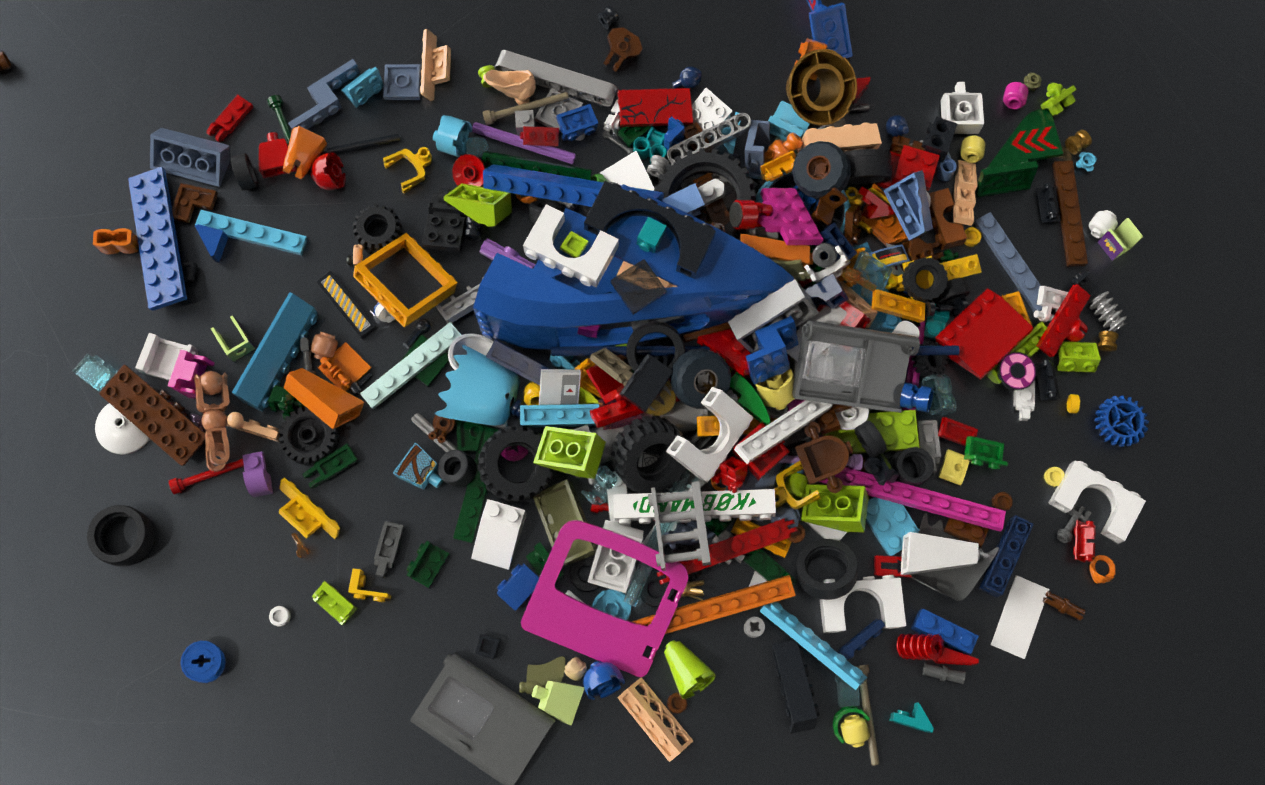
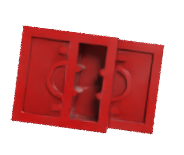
M904 145L900 154L891 152L892 179L875 184L887 189L914 172L923 170L926 190L929 191L940 155Z

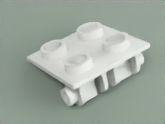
M705 88L692 104L693 123L697 122L702 131L731 118L732 110L708 88Z

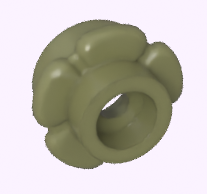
M1029 73L1024 77V84L1028 87V90H1035L1041 86L1040 82L1042 79L1039 75Z

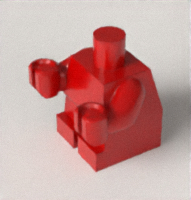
M731 457L720 464L719 469L721 471L715 473L712 477V482L715 481V484H718L721 479L722 484L728 487V491L736 493L738 488L743 486L747 476L748 464Z

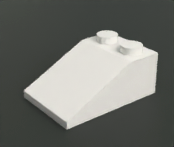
M487 499L471 559L509 570L527 515L526 511Z
M605 520L604 529L642 543L643 530ZM598 545L587 582L626 593L636 559Z

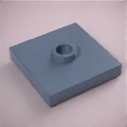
M385 64L384 100H420L421 64Z

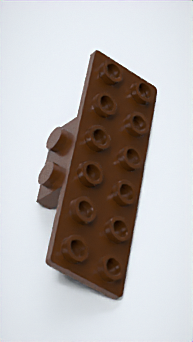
M123 365L99 393L181 466H184L205 442V433L187 418L188 414L184 411L185 407L177 401L174 403L170 399L172 396L165 390L159 391L152 388L127 365Z

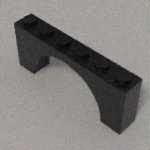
M604 181L584 221V230L598 235L600 230L606 233L613 224L627 217L646 216L656 219L666 225L677 240L680 257L676 271L695 279L715 237L716 230L709 224L696 222L691 216H683L676 213L671 207L660 206L653 199L642 198L633 190L627 191L622 189L615 182L609 183Z

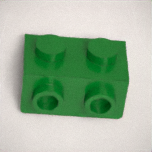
M967 436L964 460L972 461L971 464L977 466L987 464L990 469H1000V466H1008V462L1002 461L1004 443Z

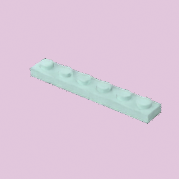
M449 322L360 393L372 409H375L445 353L453 340L461 336V334Z

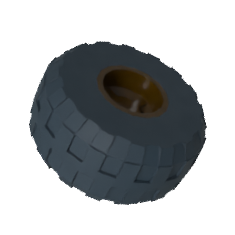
M704 348L689 350L682 354L673 365V373L670 377L672 390L680 401L692 408L707 409L701 402L712 387L720 389L726 394L730 389L731 373L729 366L720 355Z

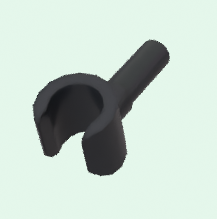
M370 372L360 381L351 384L350 388L354 396L360 395L363 391L361 386L373 376Z

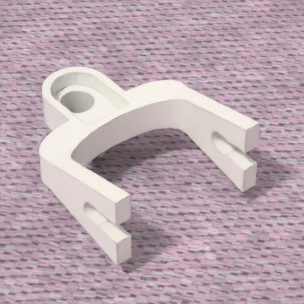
M836 246L835 249L841 258L831 266L825 267L824 270L816 273L809 265L804 266L811 275L810 277L813 282L818 283L824 277L834 274L836 278L843 274L842 269L850 261L839 246Z

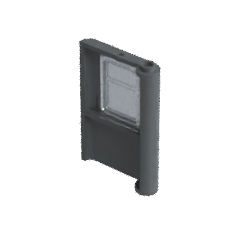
M810 320L803 325V337L792 391L794 399L901 413V392L905 382L910 355L915 356L919 351L920 341L918 337Z

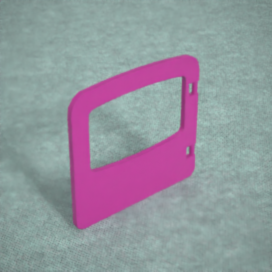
M568 521L562 526L521 619V627L525 631L598 661L612 663L627 673L637 677H644L651 667L655 654L687 585L688 573L680 562L665 563L666 571H662L661 566L657 567L656 554H659V551L631 538L583 521ZM581 539L610 548L641 561L669 576L670 582L650 625L645 626L613 616L582 603L556 589L555 582L574 540ZM671 589L678 591L674 601L668 599ZM647 645L653 647L649 657L643 655Z

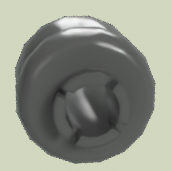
M829 243L817 245L812 253L813 261L819 267L831 266L837 258L835 247ZM822 252L828 253L827 259L822 258Z

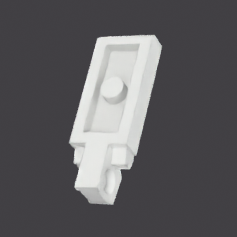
M1035 380L1029 387L1014 391L1015 410H1019V421H1027L1030 419V411H1034Z

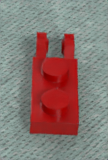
M237 95L215 122L211 123L206 130L207 134L212 136L219 130L215 140L218 142L223 141L252 110L253 105L240 95Z

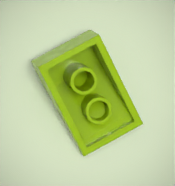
M460 184L444 196V200L477 223L485 224L488 227L496 226L512 213L511 193Z
M545 426L533 463L574 476L595 479L606 441L596 433Z
M806 484L805 497L818 490L821 499L803 506L802 521L844 532H865L869 500L865 486L843 485L840 492L832 493L827 489V485Z

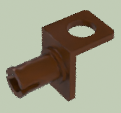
M837 188L831 189L830 192L819 198L817 209L810 214L815 225L821 220L825 224L830 225L834 210L848 200ZM837 195L840 200L837 202L832 201L830 196Z

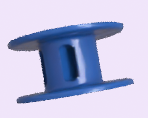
M201 640L192 643L185 649L180 663L186 677L193 681L209 683L221 676L225 669L226 660L224 653L219 647L209 641ZM204 658L211 660L203 665L197 664V661H203Z

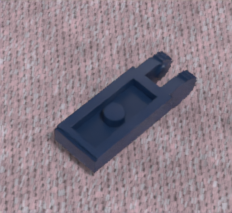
M875 619L845 643L837 653L842 654L846 660H849V658L854 656V650L857 649L859 651L868 644L866 641L869 638H876L883 632L884 622L880 619Z

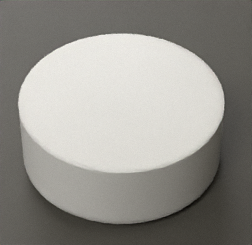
M283 606L274 607L269 614L270 622L278 627L287 625L291 618L290 611Z

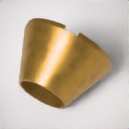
M829 49L814 50L801 57L793 67L786 84L787 96L796 114L804 121L814 125H829L843 118L848 113L852 101L855 100L857 91L856 76L851 64L846 58L836 53V51ZM813 72L818 76L821 85L820 94L815 102L809 99L806 88L808 79Z

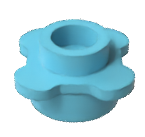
M1081 152L1079 154V161L1076 162L1077 168L1086 169L1087 172L1093 171V165L1097 158L1092 153Z

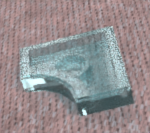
M864 251L859 253L853 270L861 279L862 290L860 295L872 301V291L876 289L884 291L893 270Z

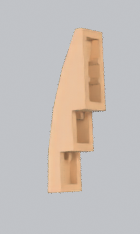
M961 160L957 161L955 174L953 221L972 226L974 222L973 208L976 204L975 190L978 186L976 164Z

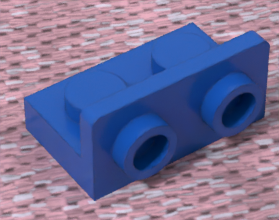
M591 104L556 115L563 134V141H573L583 134L591 135L598 126V121Z
M672 116L668 120V131L664 135L663 146L667 152L672 146L684 141L685 127L680 120H675Z

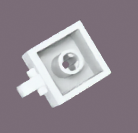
M957 82L955 92L944 93L940 101L941 118L957 123L954 134H979L984 125L982 94L966 92L965 82Z

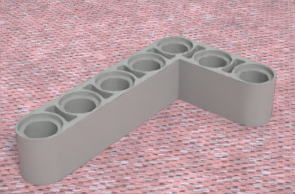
M739 113L672 146L667 152L671 165L675 164V160L672 159L673 153L680 152L682 159L687 156L686 152L689 151L688 148L691 144L698 145V148L692 154L699 153V148H705V152H708L712 148L714 149L747 133L751 125L750 116L746 113ZM742 119L748 121V124L744 127L738 125ZM726 127L731 129L728 135L721 133ZM707 136L714 137L712 143H706L705 139ZM695 175L680 184L682 189L694 184Z

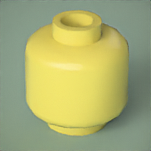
M973 135L964 138L960 154L962 159L968 163H976L982 160L985 154L984 139Z
M859 715L845 717L840 725L845 743L851 744L853 747L863 746L864 742L870 737L866 720Z

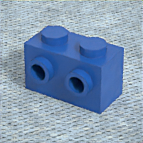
M524 563L521 566L518 564L511 571L512 576L508 581L504 579L497 587V595L515 611L534 591L539 577Z

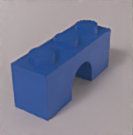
M925 609L917 612L910 628L919 634H939L948 648L966 655L972 653L979 637Z

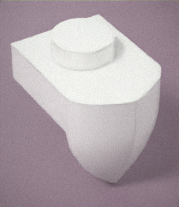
M713 179L698 187L705 206L722 197L724 198L726 195V186L718 179Z

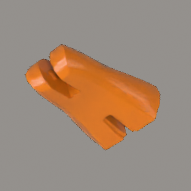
M301 126L294 127L291 132L283 171L290 174L296 165L298 167L295 177L302 179L311 168L314 160L327 147L325 138Z

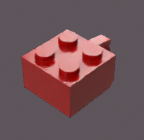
M763 422L760 423L739 443H741L751 435L755 434L756 432L764 428L766 425ZM784 440L748 464V470L758 481L790 452L783 445ZM733 447L732 453H733L740 461H742V462L745 463V461H744V460L737 454V452L734 450L735 447Z

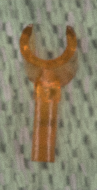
M292 533L291 536L298 548L296 551L297 556L302 558L300 555L301 549H305L307 555H309V549L303 547L296 533Z

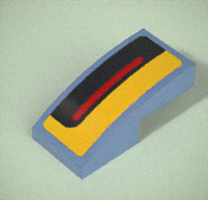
M903 244L869 253V262L874 272L888 270L892 266H899L910 261Z

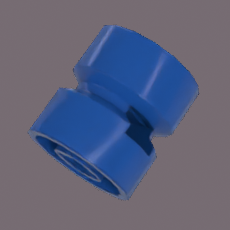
M905 383L901 392L900 407L908 409L916 407L918 411L928 413L931 408L934 389L926 386L918 388L916 384Z

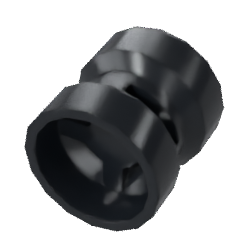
M470 217L466 218L465 226L467 228L464 230L463 238L469 241H480L482 239L481 229L484 224L477 223Z

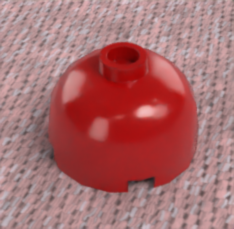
M326 153L317 157L312 164V180L325 190H336L344 187L346 174H342L341 167H344L342 161L335 153Z

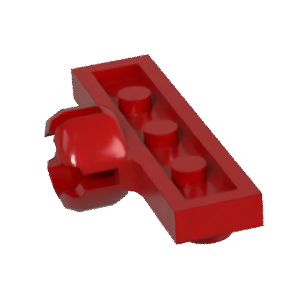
M1078 284L1073 285L1036 346L1049 357H1054L1065 338L1070 342H1078L1083 339L1085 334L1081 330L1087 333L1088 327L1080 320L1079 315L1091 295Z

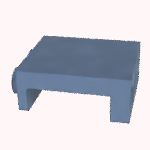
M751 120L745 146V167L749 171L750 178L762 179L760 166L765 164L764 151L770 146L769 121Z

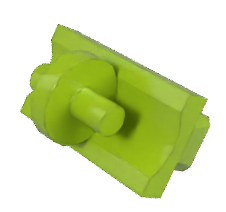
M1054 82L1049 84L1046 96H1051V98L1040 105L1042 110L1048 108L1053 116L1064 110L1060 101H1062L1064 107L1073 104L1076 101L1072 94L1076 90L1074 85L1068 89L1064 88L1061 90L1063 88L1062 84Z

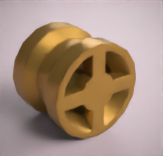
M1113 331L1099 332L1100 342L1097 344L1098 349L1108 352L1116 351L1118 333Z

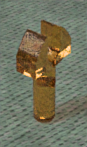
M851 268L844 269L842 277L847 282H856L872 292L876 290L877 285L861 277V272Z

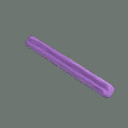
M474 122L472 126L473 133L573 164L576 158L575 153L553 146L523 145V139H520V136L478 122Z

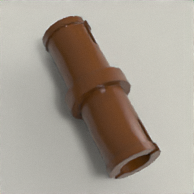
M1047 591L1045 596L1052 600L1043 597V603L1058 609V612L1062 614L1066 613L1079 621L1083 616L1077 614L1076 611L1085 615L1084 608L1071 603L1067 598L1063 599L1050 591Z

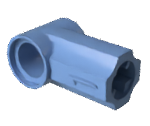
M949 151L943 163L938 161L936 167V175L943 182L951 180L957 168V164L951 159Z

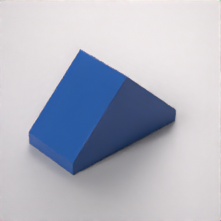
M199 224L195 225L210 256L216 263L219 262L228 236L223 230Z

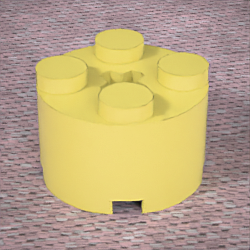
M791 368L783 374L755 384L759 397L767 407L782 410L794 400L792 395L794 375Z

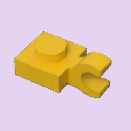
M890 273L883 276V279H887L888 285H885L886 289L893 288L896 291H904L902 274L895 276Z

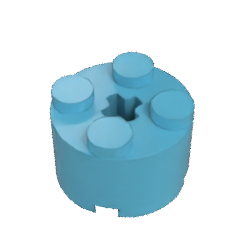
M443 115L438 130H435L433 134V141H436L437 150L456 157L464 155L471 142V138H468L469 132H472V125L468 121Z

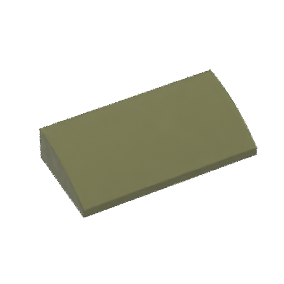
M568 479L541 491L540 494L533 497L551 547H553L559 531L565 523L572 520L587 523L573 483ZM581 539L574 540L563 566L595 555L597 550L596 544Z

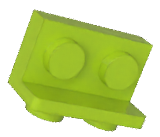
M1063 342L1058 349L1060 361L1057 368L1058 371L1096 372L1101 360L1097 344Z

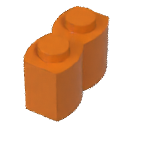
M120 228L114 231L99 229L93 233V245L104 254H116L118 252L132 254L139 251L138 238L129 229Z

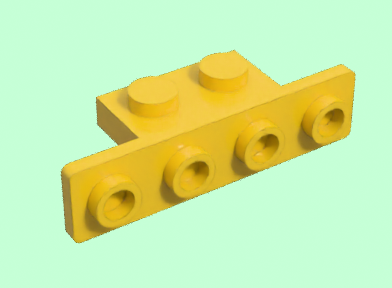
M283 478L279 489L291 500L279 509V514L306 539L320 527L336 539L340 531L338 523L330 519L321 507L313 504L306 494H302L292 481Z

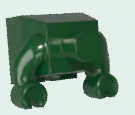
M274 385L268 403L271 411L283 410L282 417L285 420L286 416H291L290 413L295 411L296 407L302 408L303 404L286 391L284 387Z

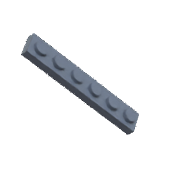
M989 212L976 219L974 225L981 232L982 237L1032 311H1042L1043 306L1037 305L1041 285L992 213Z

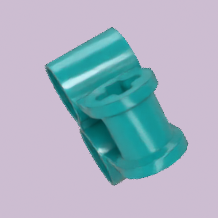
M652 126L646 138L638 137L634 140L633 152L637 151L641 160L649 157L650 164L653 155L658 154L666 158L667 151L663 146L665 134L655 130V127Z

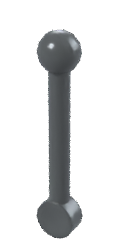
M609 131L603 132V137L605 139L609 138L611 141H613L618 146L627 151L628 155L633 153L632 148L626 147L618 140L613 138L610 135Z

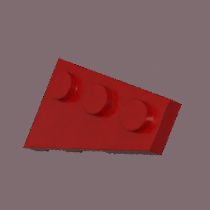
M731 329L698 336V344L701 346L705 344L711 351L724 358L728 366L742 376L749 375L745 356L751 353L736 339Z

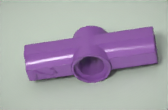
M488 238L483 242L479 251L480 254L491 260L494 259L496 253H499L532 269L536 265L521 257L514 249L510 247L504 248Z

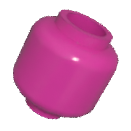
M1021 82L1008 84L1004 92V104L1010 109L1024 107L1028 98V87Z

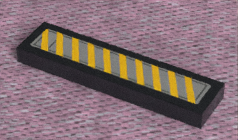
M332 271L316 281L361 339L377 328Z

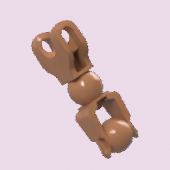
M208 371L201 376L197 374L194 376L197 410L204 414L202 416V425L206 429V464L209 470L218 472L225 467L230 457L229 441L225 428L227 426V417L224 413L230 403L227 386L228 376L226 373L221 376L215 371ZM221 392L222 403L220 405L204 403L203 393L215 395Z

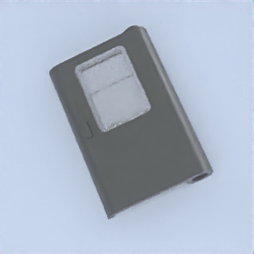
M456 652L453 655L448 654L443 662L444 668L410 721L501 784L515 785L556 720Z

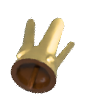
M704 580L688 581L681 597L689 596L702 601L703 599L695 596H704L703 591L691 587L703 585Z

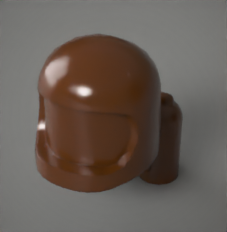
M435 415L433 419L434 431L428 434L429 439H437L439 443L446 442L448 440L446 434L455 428L456 420Z

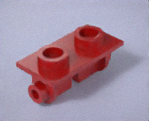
M523 126V132H520V139H523V145L558 146L559 128Z
M1076 520V526L1074 527L1075 546L1073 547V554L1075 560L1086 563V561L1091 562L1095 558V543H1088V540H1095L1096 526L1093 521H1086L1084 523Z

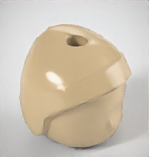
M574 657L567 663L564 672L570 679L579 681L586 674L587 666L579 657Z

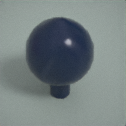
M686 67L681 71L680 79L672 82L675 89L682 85L685 88H695L701 82L702 72L696 67Z
M892 116L886 123V131L892 137L903 136L909 132L908 122L903 116Z

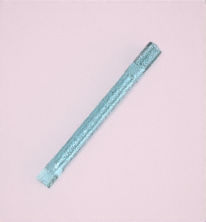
M688 469L685 474L682 473V479L673 484L669 493L685 491L691 475ZM660 523L662 535L668 532L671 523ZM655 525L647 546L659 551ZM641 561L639 562L623 600L624 603L636 607L651 572V566Z

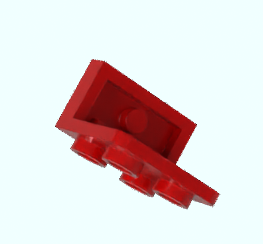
M596 364L588 368L586 372L605 404L613 399L616 402L619 401L615 398V394L622 391L624 384L615 380Z

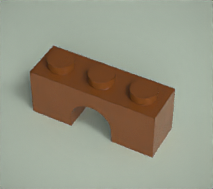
M949 188L929 193L931 199L929 208L932 226L936 233V242L939 241L942 250L963 245L967 239L963 225L960 223H950L943 216L944 213L950 212L955 205Z

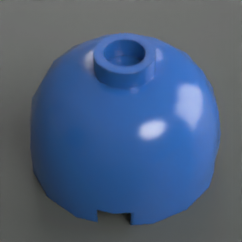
M594 662L590 665L583 678L585 692L588 699L596 700L594 696L598 695L601 698H605L621 688L620 683L625 684L619 668L608 662Z

